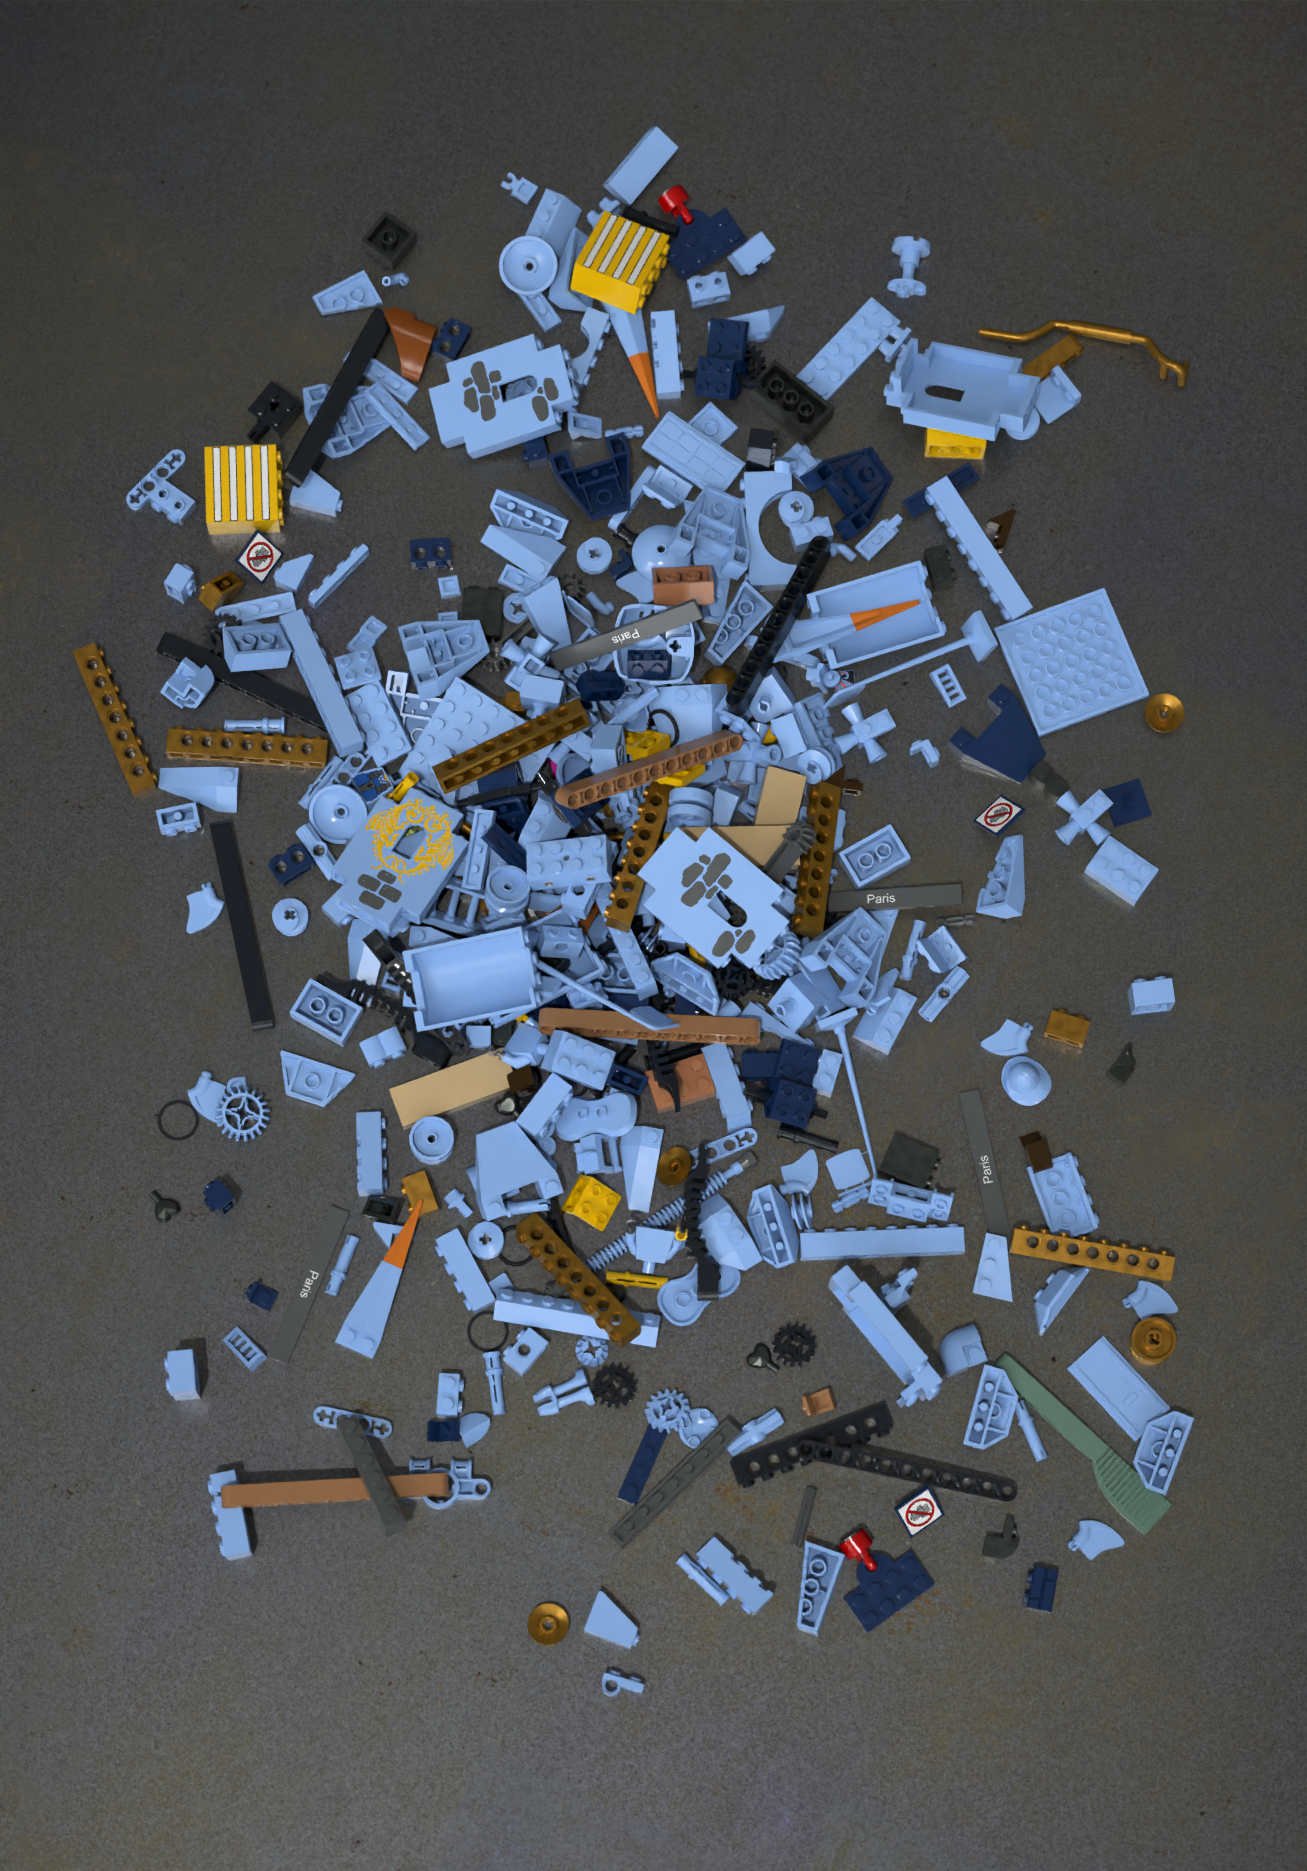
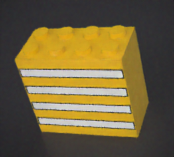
M604 210L575 262L570 289L636 314L639 308H643L646 294L650 295L653 281L657 282L661 272L659 270L661 268L664 269L668 258L665 256H667L670 249L668 244L669 236Z
M276 444L204 447L206 524L209 535L254 533L256 529L261 533L280 532V526H284L282 489H279L283 488L281 470H279L282 469L281 451H277Z

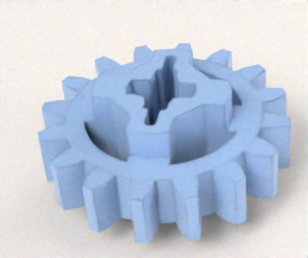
M666 1389L664 1394L658 1391V1396L652 1395V1402L646 1403L648 1409H645L648 1423H651L653 1429L658 1427L659 1432L666 1429L667 1433H670L672 1428L678 1431V1425L684 1427V1420L690 1419L688 1413H691L688 1399L684 1398L683 1393L678 1395L677 1390L669 1393V1390Z

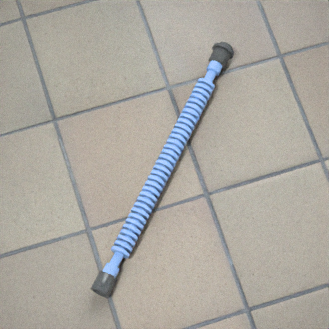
M749 1150L731 1164V1168L725 1172L717 1171V1175L714 1173L712 1177H708V1181L705 1179L704 1184H707L706 1192L693 1190L691 1192L703 1193L702 1199L705 1200L706 1196H711L710 1193L714 1194L715 1191L719 1190L718 1186L720 1188L724 1187L723 1184L726 1186L728 1184L727 1179L753 1168L758 1162ZM677 1198V1200L673 1201L674 1205L670 1203L669 1207L665 1206V1210H660L661 1214L656 1212V1216L653 1214L651 1216L652 1219L650 1217L647 1218L648 1223L644 1220L643 1225L663 1228L662 1225L665 1227L667 1223H671V1219L673 1221L676 1219L675 1216L678 1218L680 1214L683 1215L685 1199ZM624 1235L621 1236V1239H616L618 1243L613 1241V1246L609 1244L608 1248L604 1247L605 1252L600 1250V1255L598 1253L594 1254L595 1257L592 1255L590 1257L592 1261L589 1258L586 1259L587 1264L583 1261L586 1267L596 1273V1268L601 1270V1266L603 1268L606 1266L604 1262L610 1264L609 1259L613 1262L615 1260L614 1257L617 1259L619 1255L622 1256V1250L625 1253L628 1252ZM556 1281L545 1284L547 1289L544 1292L547 1296L559 1298L567 1291L564 1286H559Z

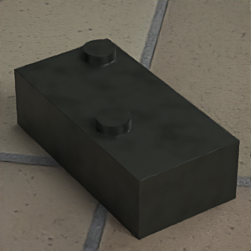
M775 359L756 378L764 380V387H752L751 390H748V396L807 444L833 418L834 407Z

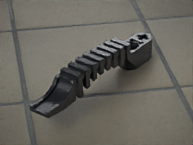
M376 928L362 939L383 967L387 968V972L399 983L400 988L411 998L412 1003L416 1005L411 973L406 972L403 960H400L398 954ZM450 1025L453 1029V1034L450 1037L443 1036L442 1030L445 1027L434 1029L457 1057L468 1055L470 1045L455 1025ZM457 1043H460L461 1045L465 1043V1046L463 1047L465 1051L463 1053L460 1051H455L457 1049Z
M321 974L318 975V983L346 999L351 989H354L355 992L351 1002L355 1004L360 993H362L364 996L361 1000V1006L365 1007L370 997L372 998L370 1008L374 1009L377 1002L381 1004L379 1012L383 1013L387 1007L389 1009L387 1017L389 1018L395 1012L397 1014L394 1021L395 1024L399 1025L401 1019L405 1021L400 1031L405 1033L406 1030H409L412 1033L414 1046L411 1052L441 1070L445 1069L453 1053L445 1045L422 1032H417L414 1013H408L406 1011L407 1008L399 1007L398 1002L390 1001V997L386 995L383 997L381 995L382 992L378 990L376 992L373 991V987L369 985L365 987L361 981L359 983L354 980L346 983H336Z
M655 980L659 993L651 996L653 1004L651 1007L663 1013L667 1006L674 1005L673 997H667L663 990V984ZM646 1040L654 1081H657L658 1087L665 1089L672 1096L675 1112H680V1092L676 1072L674 1071L675 1064H668L669 1057L663 1056L665 1050L661 1048V1040Z
M699 1144L698 1165L693 1172L687 1175V1181L684 1183V1190L686 1192L683 1194V1199H685L683 1203V1209H685L683 1213V1219H685L683 1229H688L685 1249L690 1251H687L686 1259H695L697 1262V1301H718L719 1263L710 1262L700 1252V1249H704L705 1242L695 1241V1239H700L701 1232L692 1231V1229L698 1230L699 1222H691V1220H697L699 1212H691V1210H699L700 1203L691 1202V1200L701 1201L703 1193L691 1191L706 1192L707 1184L692 1183V1180L705 1182L706 1179L705 1145Z

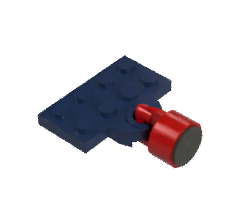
M676 184L663 192L658 197L657 202L666 215L673 214L676 219L674 225L680 227V230H677L679 235L674 241L669 243L670 249L665 257L668 258L667 261L680 280L684 282L745 243L747 238L726 207L710 218L698 209H687L685 205L691 198L681 184Z
M857 1528L838 1542V1546L846 1558L850 1560L855 1557L859 1563L855 1571L859 1587L845 1596L843 1600L866 1633L935 1585L911 1550L894 1562L883 1554H871L868 1547L874 1542L864 1528Z

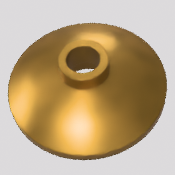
M1158 694L1152 697L1146 704L1145 719L1149 726L1156 731L1171 732L1176 730L1183 722L1185 715L1184 707L1181 701L1173 695ZM1165 712L1167 714V717L1162 718L1160 716V713Z
M673 1147L661 1156L657 1165V1176L661 1183L672 1187L685 1181L692 1167V1159L689 1152L681 1147Z
M547 1603L537 1606L530 1613L527 1627L533 1640L541 1645L550 1646L561 1642L565 1638L569 1629V1620L561 1607ZM550 1621L552 1627L546 1629L544 1627L545 1622Z

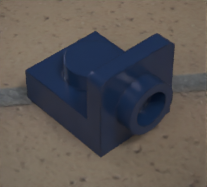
M622 549L618 551V557L622 562L614 563L609 570V578L613 583L633 570L631 555L628 552L625 553Z
M257 1281L253 1285L250 1284L245 1292L247 1302L267 1312H270L279 1295L260 1285Z
M428 1421L427 1441L438 1443L459 1442L460 1421Z

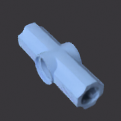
M310 823L304 824L295 833L311 855L312 860L316 862L330 882L332 881L331 869L337 861ZM321 848L325 852L323 855L317 856L314 854V851Z
M956 965L918 1010L921 1017L932 1023L969 979L970 976L967 972ZM945 990L949 993V997L941 998L938 992Z
M773 1408L759 1419H754L743 1426L740 1431L742 1435L727 1448L732 1457H735L749 1446L756 1445L765 1439L767 1434L784 1424L779 1412Z

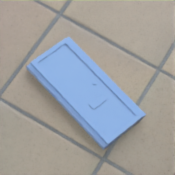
M670 411L663 417L642 446L643 450L701 490L708 485L726 492L746 465L739 458Z
M1104 1336L1067 1369L1134 1442L1143 1435L1147 1423L1164 1416L1171 1409Z

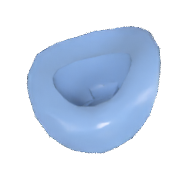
M1026 1056L1013 1057L1006 1062L1002 1070L1001 1080L1006 1093L1013 1101L1021 1105H1036L1044 1100L1051 1090L1050 1076L1045 1068L1032 1058Z

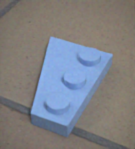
M364 270L312 296L321 315L383 305L381 298Z
M986 1233L972 1293L1013 1302L1006 1237Z

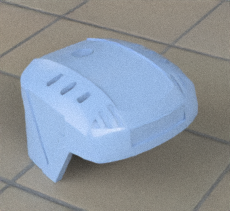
M647 603L628 604L621 609L615 628L640 619L639 614L641 611H643V618L650 615L651 610H654V613L673 606ZM692 622L661 633L666 640V649L670 653L668 678L628 679L627 654L628 650H635L636 645H629L613 651V659L618 676L626 680L649 685L677 683L684 680L694 658L695 635ZM674 640H677L679 644L676 649L669 647L670 644H673Z

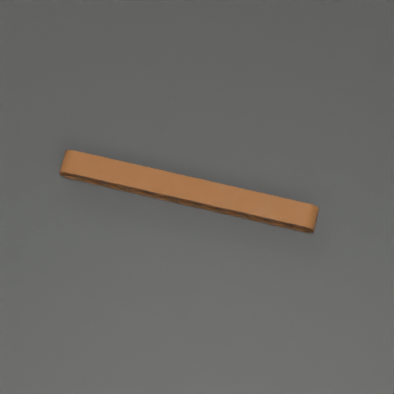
M727 729L717 731L562 786L556 791L555 800L558 804L565 807L577 809L736 752L743 745V737Z
M543 1008L539 1011L538 1031L546 1035H552L554 1030H560L575 1036L738 1045H756L761 1041V1022L753 1018L664 1014L673 1020L671 1024L679 1023L680 1026L663 1030H652L618 1011Z
M448 1473L385 1476L395 1499L449 1495ZM361 1478L221 1486L222 1508L370 1500Z

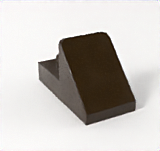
M1014 509L987 521L986 527L997 530L993 541L997 543L995 550L1003 552L1016 513Z
M845 766L829 776L827 780H824L826 783L842 788V794L861 796L863 783H859L855 779L843 781Z
M526 1065L507 1075L512 1094L527 1090V1094L535 1092V1082L530 1065Z
M1039 1131L1019 1137L1020 1144L1034 1174L1053 1168L1046 1141L1041 1138Z

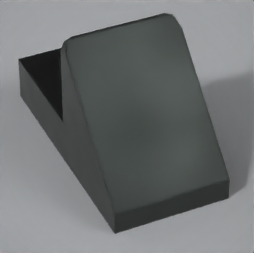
M369 1195L362 1214L366 1217L381 1220L386 1224H393L401 1204Z

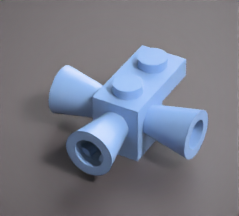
M539 633L532 650L526 648L523 651L510 638L502 647L500 656L513 660L516 663L504 678V682L521 692L524 674L557 680L560 671L546 666L542 658L555 643Z
M859 702L844 708L841 712L853 726H851L850 733L833 738L840 754L844 755L857 744L859 750L865 747L870 764L878 762L887 756L885 750L877 742L878 736L896 728V724L887 708L865 720Z
M584 709L591 726L559 740L560 744L546 755L556 765L570 751L578 754L588 763L592 761V757L589 756V746L593 744V740L585 732L599 720L588 710Z
M750 722V727L758 734L761 741H743V745L738 751L723 756V760L743 762L744 764L736 781L747 785H756V767H767L768 763L772 765L777 764L781 759V750L777 745L765 746L762 744L769 729L768 725Z
M1100 789L1081 806L1071 790H1068L1056 802L1057 805L1071 814L1068 820L1069 823L1055 830L1056 835L1066 845L1072 842L1078 832L1083 835L1088 831L1097 847L1112 834L1097 823L1098 818L1113 805V802Z

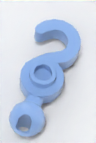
M551 1122L548 1129L549 1132L543 1140L538 1139L536 1148L556 1171L557 1164L552 1160V1155L556 1151V1143L551 1138L555 1131V1124Z

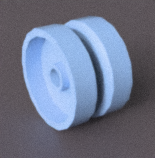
M674 788L669 793L668 803L671 807L667 810V822L675 827H709L712 816L709 810L713 807V795L699 788Z
M510 865L500 866L491 871L486 880L484 897L487 908L493 914L504 918H511L521 914L526 909L529 901L530 885L527 882V874L522 869Z
M435 1116L424 1117L418 1120L411 1128L409 1135L410 1148L415 1158L421 1163L438 1165L451 1156L455 1146L454 1134L450 1125L444 1119ZM432 1138H435V1142L430 1143L428 1141V1139L432 1140Z

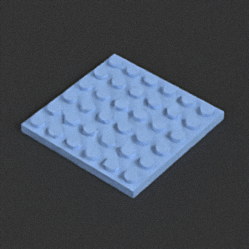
M1105 588L1009 622L993 630L1038 738L1144 699L1150 695Z
M456 676L415 743L414 750L409 753L398 771L401 780L405 778L408 772L415 773L419 778L418 782L438 794L440 800L444 802L442 794H439L436 790L435 783L437 781L435 776H432L428 770V759L454 750L455 754L458 755L527 722V720ZM557 742L515 761L524 784L533 783L536 778L535 775L539 773L548 758L546 755L554 749ZM477 780L460 787L459 800L479 794ZM482 805L474 807L467 806L462 808L467 809V812L471 811L474 813L475 808L482 809Z

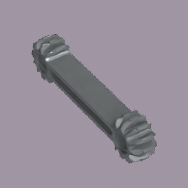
M566 573L564 574V580L558 577L561 591L567 587L573 588L574 592L571 594L566 593V596L569 595L580 604V598L585 597V592L583 591L586 589V586L581 584L582 579L578 578L575 580V574L568 578ZM528 616L498 643H495L494 638H491V644L487 642L490 652L480 660L484 661L482 664L484 668L489 666V671L491 672L494 667H497L498 672L501 671V666L508 668L507 662H511L510 659L503 656L492 658L490 655L493 652L500 653L504 644L510 638H515L521 631L523 632L513 640L518 646L524 636L529 637L535 632Z
M799 820L797 823L791 822V827L786 828L787 832L782 835L783 842L761 869L777 885H779L801 854H807L809 848L813 849L812 844L817 842L814 838L817 834L810 824ZM730 903L729 909L726 910L731 917L727 922L733 927H742L747 921V914L737 904Z

